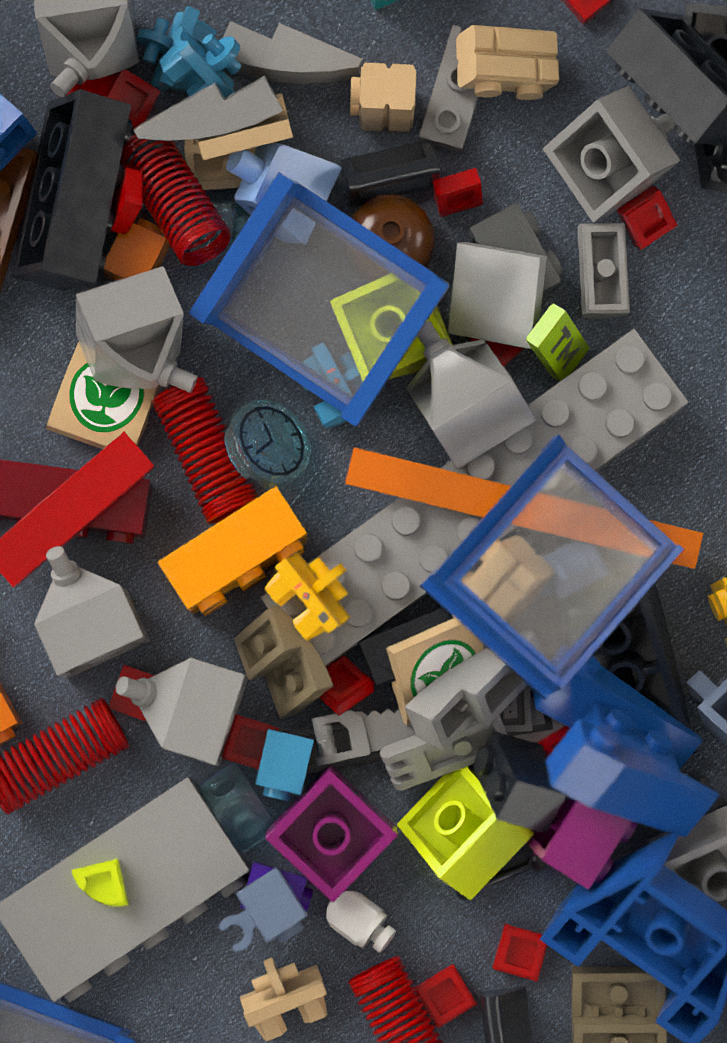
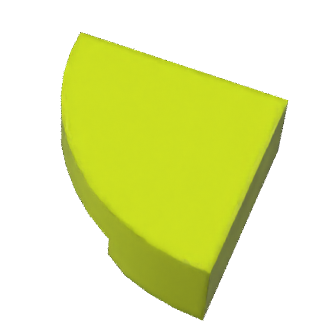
M119 858L71 870L79 888L95 901L109 906L129 905Z

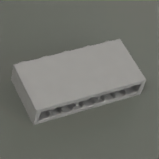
M187 777L1 901L0 921L52 1001L55 1002L62 996H65L68 1003L92 988L88 979L102 969L109 977L131 962L126 953L141 943L146 950H149L170 936L165 928L180 917L187 924L207 911L209 908L204 901L218 891L226 898L247 884L243 875L250 871L251 868L191 777ZM119 858L129 905L109 906L95 901L79 888L71 870Z

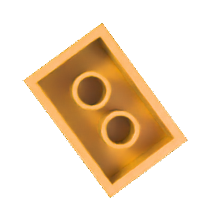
M275 486L159 560L158 564L192 615L201 611L204 616H207L228 602L224 595L240 586L244 592L265 579L266 575L263 570L277 561L280 563L297 552L300 555L304 554L303 544L308 542V538L301 523L277 486Z

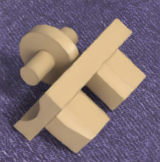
M273 957L263 960L267 974L251 980L255 990L240 996L244 1009L243 1014L248 1026L255 1025L265 1041L279 1037L287 1031L282 1013L298 1007L304 1023H312L327 1016L324 998L327 992L317 964L298 972L295 963L278 969Z

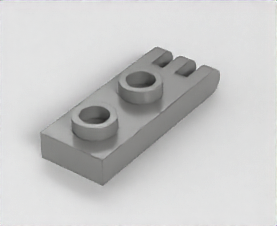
M453 25L421 128L419 141H429L432 145L462 153L478 96L475 95V89L460 88L458 86L457 65L459 60H457L456 38L461 33L462 27Z
M499 714L488 727L474 720L445 751L413 735L383 747L380 755L386 764V770L391 777L394 788L401 791L474 764L477 752L486 745L493 731L506 735L507 732Z

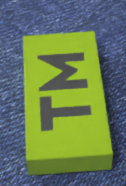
M554 303L550 305L526 337L527 343L548 373L559 382L573 372L590 349L567 312Z

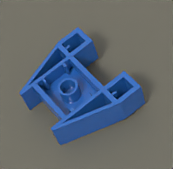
M562 644L550 662L556 666L570 648ZM593 655L563 689L553 692L547 700L542 698L532 688L536 710L571 728L546 760L552 788L590 808L669 833L674 832L685 838L718 799V792L680 772L681 767L702 743V738L601 666Z
M671 832L613 862L606 876L600 882L594 881L589 890L577 883L557 907L540 940L577 967L602 940L670 989L655 1022L684 1043H700L718 1024L727 1004V909L664 865L679 836Z

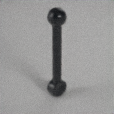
M534 853L528 858L527 862L497 873L482 889L529 870L540 872L545 869L547 863ZM455 890L459 899L468 900V898Z

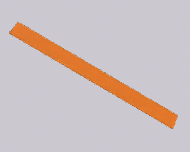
M353 447L345 484L479 517H484L511 487L510 485ZM537 493L511 522L512 525L647 558L654 554L653 551L606 509L542 493ZM650 520L676 545L679 544L683 548V551L672 564L695 569L704 533Z

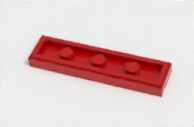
M125 431L0 537V573L13 588L19 586L48 561L46 554L50 549L57 546L63 548L156 468Z

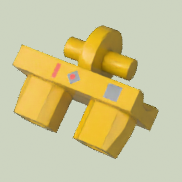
M297 552L275 566L278 572L267 584L265 590L275 603L280 606L285 605L296 595L302 600L308 609L293 620V623L305 640L308 641L325 631L330 633L351 618L339 603L348 594L347 590L338 580L347 571L342 563L330 570L322 559L318 557L308 565L300 553Z

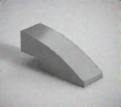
M231 21L223 38L232 36L240 44L239 53L235 57L241 65L237 73L259 79L265 76L268 81L282 83L323 84L351 80V77H359L361 74L362 58L279 23L272 39Z
M265 76L226 98L217 83L214 82L136 126L134 132L139 139L165 141L200 139L227 134L255 125L282 112L283 107Z
M526 631L520 634L543 655L535 633ZM486 648L451 668L425 687L405 706L417 738L445 751L474 720L488 727L528 684L490 649Z

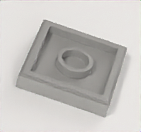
M469 242L457 243L448 333L531 349L526 341V337L540 320L547 256Z

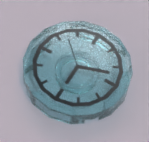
M256 399L241 406L232 414L229 428L225 430L224 441L228 457L242 476L246 479L251 477L255 481L260 482L258 484L260 487L272 489L275 486L283 488L303 475L310 462L311 446L307 431L293 412L275 401Z

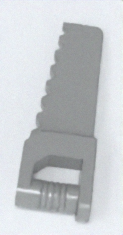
M386 709L381 715L376 710H373L368 716L363 711L354 712L349 710L340 716L335 713L312 718L319 758H315L317 766L370 755L371 752L381 750L389 744L416 735L412 724L406 725L403 722L399 709L395 713L390 709ZM338 722L347 729L351 751L337 752L331 723Z

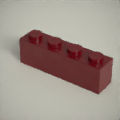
M0 459V519L14 520L18 523L78 470ZM149 479L139 481L76 537L88 538L89 531L107 533L106 541L121 544H133L134 537L145 538L153 487Z

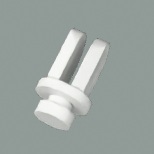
M344 891L334 902L330 900L326 914L330 927L353 945L364 949L372 941L374 943L372 948L381 953L394 937L395 929L389 925L386 928L382 926L387 919L383 909L363 894L356 891Z

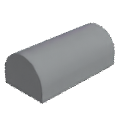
M581 223L577 227L582 317L587 319H610L625 316L630 313L625 223Z

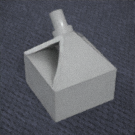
M34 0L36 21L50 76H58L50 84V87L59 97H64L76 84L82 85L86 80L99 79L117 73L140 62L130 0Z
M630 86L597 99L542 148L593 223L617 212L618 208L640 195L681 161L666 140V134L674 129L676 123L667 114H662L657 119L654 116L650 117Z
M164 266L76 294V336L95 381L111 386L132 389H152L158 385L167 388L170 384L189 393L192 392L198 376L178 368L177 362H175L181 350L184 313Z
M430 321L424 324L417 336L426 349L423 354L427 362L406 389L458 470L535 422L536 419L514 381L484 339L450 345L447 339L440 338Z
M57 546L47 552L46 557L52 567L51 577L53 581L34 625L57 676L69 679L150 642L134 603L126 589L117 583L79 568L74 561L68 559L62 547Z
M189 658L149 679L140 678L134 680L123 676L117 681L116 692L119 695L131 698L132 702L140 707L161 748L220 766L223 759L222 754L235 714L238 712L248 677L238 672Z

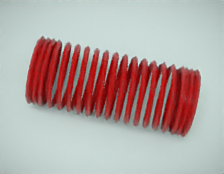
M135 133L129 138L127 144L123 146L120 163L123 164V171H125L126 167L142 171L143 183H146V185H143V203L169 242L178 260L185 266H198L214 259L224 251L232 235L225 221L218 214L206 191L203 190L202 185L199 184L198 179L195 178L190 166L187 165L186 160H184L183 155L180 154L179 149L176 148L175 142L172 140H158L146 145L127 164L131 153L140 145L151 140L139 139ZM163 143L161 147L153 149L145 154L137 163L133 164L135 159L152 146ZM172 162L170 166L165 167L161 171L157 172L153 177L147 178L150 174L160 170L166 164ZM176 168L174 172L161 178L157 183L151 184L154 180L164 176L170 170ZM179 175L178 178L165 184L161 189L155 190L158 186L168 182L174 176ZM183 181L180 185L174 187L165 195L159 196L162 192L170 189L178 182ZM187 187L184 191L175 195L170 200L163 202L167 197L177 193L180 189ZM191 193L187 198H184L183 200L176 203L174 206L167 208L171 203L179 200L184 195ZM195 199L191 204H188L184 208L180 209L178 212L171 214L175 209L183 206L188 201ZM198 205V207L195 210L189 212L182 218L175 220L181 214L187 212L192 207ZM201 212L200 215H198L197 217H195V218L192 219L191 221L187 222L186 224H184V225H182V226H179V225L182 224L185 220L191 218V217H192L193 215H195L196 213ZM205 218L204 221H202L201 223H199V224L193 226V227L190 228L188 231L184 232L189 226H191V225L195 224L197 221H199V220ZM218 230H222L216 239L208 245L192 252H185L187 249L195 248L207 242ZM212 232V233H210L207 237H205L204 239H202V240H200V241H198V242H196V243H194V244H191V243H193L197 238L203 236V235L206 234V233Z
M198 377L191 393L172 386L156 395L151 403L156 408L155 412L158 413V418L162 419L161 425L166 426L164 431L169 433L167 438L172 441L171 447L176 448L174 453L180 455L177 460L182 463L181 469L186 470L184 475L190 477L188 484L193 485L191 491L197 492L194 497L199 500L198 506L203 507L201 512L205 516L204 519L207 520L206 523L214 524L224 520L258 498V494L252 488L253 484L242 485L249 481L250 477H240L246 472L244 468L238 469L242 466V461L232 463L240 455L237 453L230 455L236 450V447H227L232 444V439L223 440L229 436V432H221L226 428L225 424L217 425L222 422L223 418L220 416L215 417L219 414V410H211L215 407L216 403L209 402L213 396L210 394L205 395L208 393L209 388L206 386L205 379ZM178 416L174 420L166 422L169 418ZM184 422L183 424L179 425L174 429H169L173 425ZM188 429L187 431L183 432L178 436H173L177 432ZM191 437L183 443L176 444L181 439ZM195 444L187 450L180 451L185 446ZM199 451L198 453L192 455L191 457L183 458V457H185L186 455H188V454H190V453ZM203 458L202 460L198 461L193 465L186 466L194 460ZM210 464L197 472L190 473L196 468ZM214 471L208 474L207 476L203 477L202 479L194 480L200 475ZM216 479L213 482L207 484L206 486L197 488L204 482ZM225 484L208 494L201 495L206 490ZM229 491L212 501L205 502L210 497Z
M99 697V700H95L94 703L91 702L90 704L95 718L87 706L83 708L103 748L93 735L80 710L76 711L97 754L88 743L74 715H69L70 721L84 743L89 757L82 749L67 719L62 718V723L76 746L82 762L74 752L61 725L58 722L54 724L59 736L71 754L75 766L68 758L51 726L47 727L48 733L63 757L68 771L60 761L45 731L40 730V735L57 763L61 775L55 769L38 735L33 734V740L49 766L54 780L47 772L32 741L28 738L25 739L26 745L44 774L47 784L41 778L24 744L18 742V747L36 777L40 789L33 781L16 747L11 746V752L28 780L33 793L27 787L11 754L4 750L3 754L9 767L0 755V808L5 814L10 815L11 812L14 813L15 810L23 808V802L30 804L31 799L37 800L38 794L45 796V790L52 792V786L59 788L60 782L66 784L67 778L74 780V774L81 776V769L88 772L89 766L95 768L96 761L103 764V757L110 760V753L117 756L121 751L124 752L125 749H129L128 741L118 721L103 698ZM10 769L12 770V772H13V774L15 775L16 779L18 780V782H19L20 785L22 786L26 798H25L24 795L20 792V790H19V788H18V785H17V783H16V781H15V779H14V777H13V775H12Z
M401 956L387 959L348 981L354 997L357 998L380 985L397 979L383 989L358 1001V1005L365 1004L387 991L402 986L393 993L362 1008L361 1012L363 1013L378 1007L394 997L407 993L398 1000L366 1015L365 1020L373 1019L393 1007L411 1000L401 1008L371 1022L369 1025L371 1028L386 1022L404 1011L415 1008L404 1016L373 1031V1035L381 1034L401 1022L419 1015L409 1023L380 1036L376 1042H384L411 1026L422 1023L417 1028L387 1043H401L424 1030L427 1031L405 1043H418L426 1038L430 1039L425 1043H443V1040L437 1039L439 1033L433 1032L435 1025L430 1024L432 1018L425 1017L428 1010L422 1009L424 1002H417L420 999V995L414 994L417 989L416 987H410L413 980L406 979L409 976V972H402L405 969V965L400 960Z

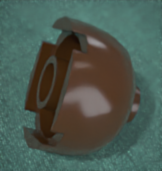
M380 195L365 202L351 217L426 268L429 266L435 248L434 227L427 213L413 200L399 195ZM346 243V254L353 269L367 282H373L391 274V272Z

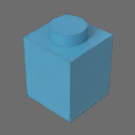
M268 729L256 779V785L265 786L264 796L290 801L292 793L301 795L313 739Z

